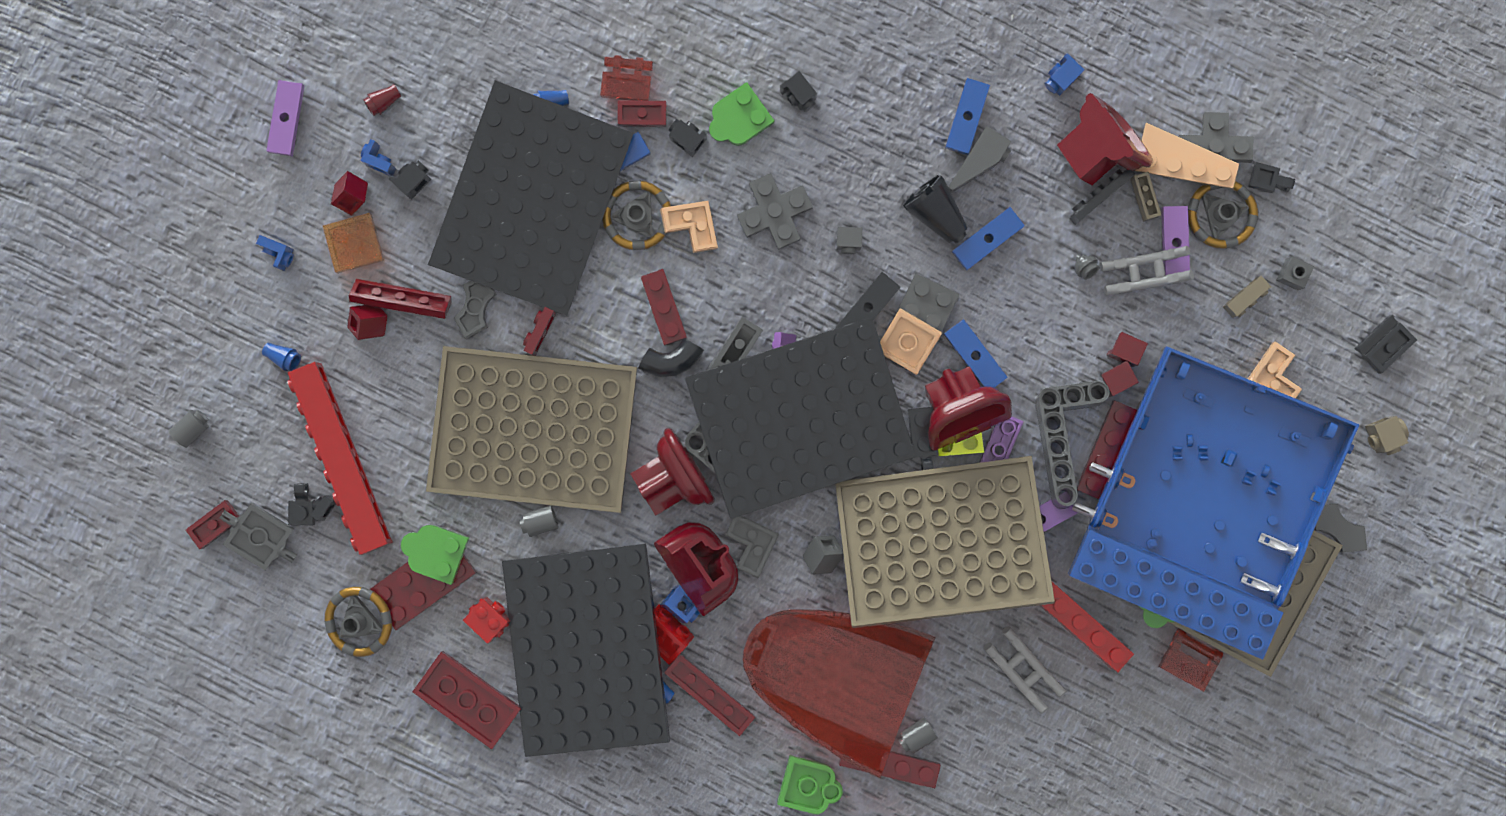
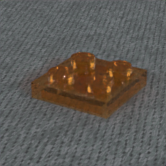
M371 213L323 225L335 273L384 261Z

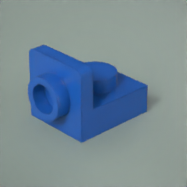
M370 139L369 143L365 144L362 148L361 162L367 167L390 177L394 176L396 168L391 164L392 160L384 155H377L380 145Z
M259 235L256 244L264 247L262 252L276 257L273 267L285 271L286 267H289L293 261L294 255L292 252L294 249Z

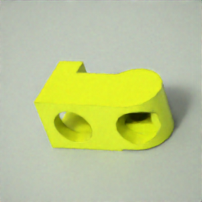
M982 433L938 449V456L984 453Z

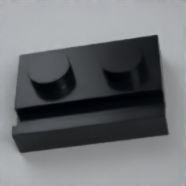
M1393 314L1384 319L1354 348L1378 374L1383 373L1417 341L1394 318Z

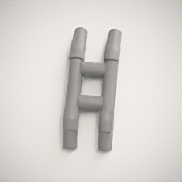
M1183 246L1156 253L1101 262L1100 268L1102 272L1129 267L1131 282L1104 286L1105 295L1128 293L1193 280L1194 273L1192 270L1165 275L1163 261L1190 255L1189 247ZM1153 263L1156 277L1141 280L1139 265Z
M1007 626L1002 630V633L1018 652L1007 661L992 643H987L984 646V650L1040 714H1043L1048 707L1030 688L1034 683L1042 678L1059 698L1067 691L1035 657L1015 632ZM1025 659L1034 671L1023 680L1014 668Z

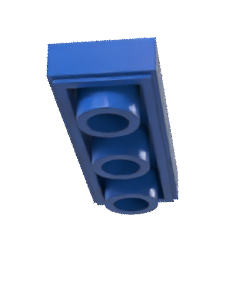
M969 78L966 79L945 149L965 155L969 154L989 91V84ZM963 115H969L971 120H965Z
M1009 207L955 248L952 253L967 271L1025 225L1012 208ZM984 236H989L991 243L985 242Z
M964 319L943 334L967 367L970 366L975 377L983 387H996L1008 378ZM972 352L978 353V360L972 359Z

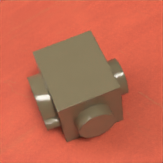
M1397 416L1385 417L1365 426L1369 435V445L1376 453L1386 452L1387 455H1391L1401 451L1400 446L1408 444V428L1404 421Z

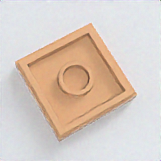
M900 308L882 337L880 344L885 357L917 375L942 332Z

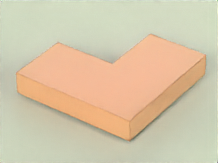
M709 201L660 209L665 233L688 230L693 253L718 248Z
M1272 342L1248 379L1293 398H1296L1302 390L1299 386L1282 376L1295 355L1277 342Z

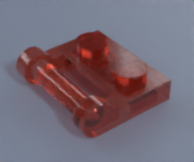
M1178 628L1158 667L1204 692L1223 657V652L1218 649L1213 650L1186 635L1187 632ZM1184 644L1209 658L1207 665L1180 651L1181 645Z

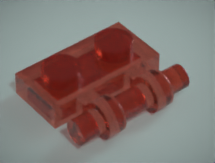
M620 55L604 58V66L613 67V72L603 71L601 98L649 101L652 78L651 76L642 75L643 70H653V61H645L644 58L636 57V60L625 59ZM627 68L635 70L634 74H624L621 73V69Z

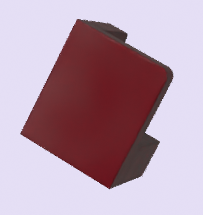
M347 171L334 185L331 205L352 216L365 203L368 183Z
M369 305L352 306L349 309L347 328L357 340L383 337L386 331L388 316L380 307Z
M1121 332L1113 349L1109 350L1106 356L1121 363L1128 361L1130 367H1135L1139 365L1148 343Z
M1128 361L1114 366L1111 370L1101 375L1104 383L1110 390L1109 397L1115 396L1139 383Z

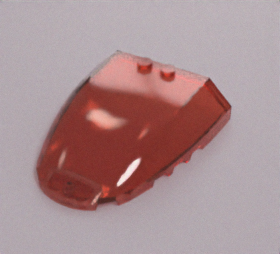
M788 609L769 615L756 624L750 632L744 647L743 667L751 687L757 695L794 728L803 732L812 741L828 749L837 757L881 778L896 735L936 636L898 623L852 628L851 615L846 612Z

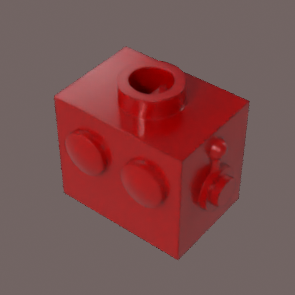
M488 597L480 599L476 605L473 604L469 608V614L463 619L487 644L492 642L495 637L500 638L504 633L505 627H508L510 622L508 616L504 613L506 609L498 601L493 603Z

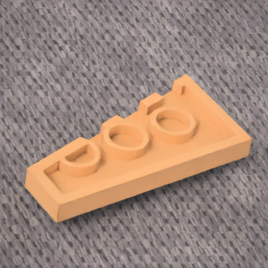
M1145 124L1142 142L1152 155L1153 163L1148 168L1141 167L1135 170L1136 172H1149L1152 175L1234 189L1239 168L1238 163L1153 125Z

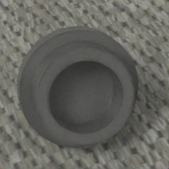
M1076 256L1075 271L1079 277L1087 280L1099 271L1100 266L1094 256Z

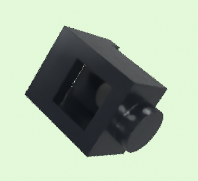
M800 71L780 85L781 94L783 95L787 92L786 98L793 107L797 106L801 111L807 112L816 104L817 93Z
M676 119L668 130L670 132V140L691 157L697 153L707 140V133L702 131L699 134V129L689 121L685 123L682 120Z
M418 160L416 163L412 161L410 164L404 165L398 172L399 176L397 178L391 176L389 180L412 200L428 184L431 178L426 175L429 170Z

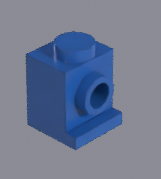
M1067 53L1049 71L1048 74L1051 77L1045 83V86L1050 92L1057 93L1060 96L1082 74L1084 69Z
M680 585L675 586L660 604L683 624L688 623V621L692 623L700 614ZM679 602H683L685 604V609L683 611H680L678 609Z

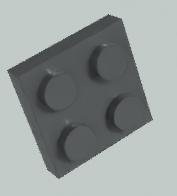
M915 273L899 309H903L942 332L959 293Z

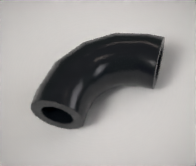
M685 338L682 339L680 345L675 350L669 353H661L649 348L642 358L638 369L658 377L677 376L689 370L701 357L704 349Z

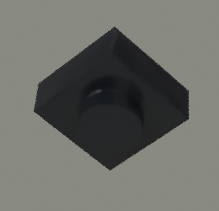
M324 495L323 498L319 497L312 506L313 512L310 516L317 521H325L336 505L333 496Z

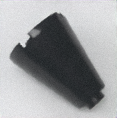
M936 175L919 187L920 190L915 195L912 193L903 203V206L909 213L948 243L953 241L958 243L967 235L965 231L968 227L945 179L941 175Z

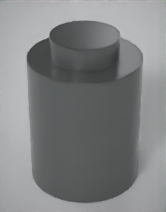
M190 410L169 430V434L181 446L187 448L209 427L207 424L208 418L199 410L196 412Z
M552 505L524 513L523 519L520 520L522 532L524 534L528 533L529 537L559 528Z
M923 717L900 732L902 738L899 739V742L906 752L911 750L914 754L938 737L926 718Z

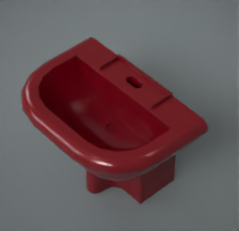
M1092 93L1086 96V102L1080 110L1081 123L1057 144L1078 177L1092 186L1116 164L1128 170H1137L1141 167L1148 168L1153 163L1152 155L1129 123L1112 106Z
M970 366L957 372L946 369L943 371L940 379L925 385L926 396L934 410L930 417L928 431L930 448L932 450H938L954 442H961L989 430L992 426L1012 417L1010 397L994 387H980Z
M666 428L663 432L664 436L657 443L658 457L630 473L641 495L647 501L655 516L683 499H686L692 505L704 503L712 505L715 502V498L705 483L704 476L687 448L683 447L674 430Z
M687 522L677 526L654 542L655 548L666 562V565L702 616H706L728 600L735 592L738 584L736 564L729 554V547L722 544L718 536L708 526L697 522Z

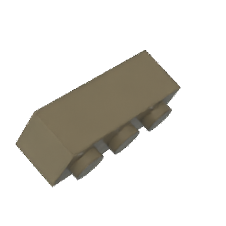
M1149 172L1130 178L1143 222L1161 216Z
M1262 275L1258 276L1229 300L1223 308L1232 318L1241 317L1246 313L1245 309L1247 307L1251 308L1257 303L1256 300L1259 297L1263 298L1269 293L1268 289L1271 286Z

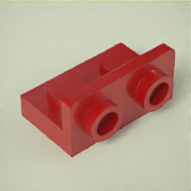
M658 604L654 610L660 657L670 665L689 645L694 635L685 625H682L668 610Z

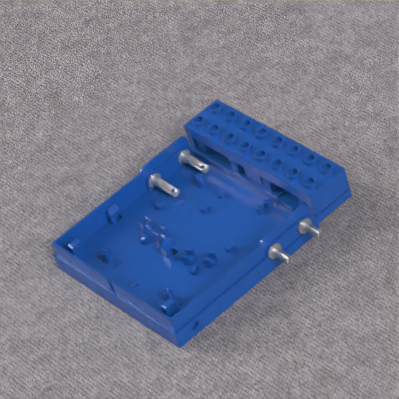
M1166 346L1112 470L1094 462L1091 463L1090 471L1108 478L1095 510L1077 502L1073 504L1072 510L1091 519L1069 569V576L1263 660L1283 615V612L1278 609L1289 592L1305 555L1308 542L1347 453L1351 454L1354 445L1351 443L1359 424ZM1315 493L1313 500H1310L1312 494Z

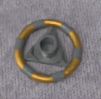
M641 180L628 181L613 189L602 222L610 239L619 246L630 250H645L658 244L667 235L662 222L657 233L653 236L650 193L656 197L662 208L671 207L665 193L654 184ZM629 190L647 191L611 215V210L621 194ZM611 219L649 239L630 241L623 238L613 226Z
M1235 181L1234 189L1232 190L1236 191L1246 201L1247 205L1206 194L1211 190L1224 188L1213 185L1200 186L1190 199L1188 206L1190 228L1194 235L1208 246L1221 249L1238 246L1246 241L1256 228L1258 220L1256 201L1252 193L1237 181ZM1201 198L1212 237L1200 227L1197 220V210ZM1249 210L1245 229L1239 235L1224 240L1218 239Z
M348 587L335 594L327 605L324 621L326 632L333 644L342 652L351 656L364 657L377 653L386 645L392 630V618L387 604L377 593L365 587ZM351 596L338 635L334 613L336 607L347 597ZM358 596L372 601L377 606L383 626ZM381 633L375 642L364 648H358L342 640Z

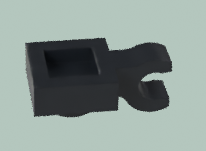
M1256 162L1253 166L1248 187L1273 193L1275 187L1289 192L1290 189H1293L1296 179L1280 176V168Z
M308 483L294 484L296 500L288 501V525H315V519L310 516L313 512L312 506L315 500H308Z

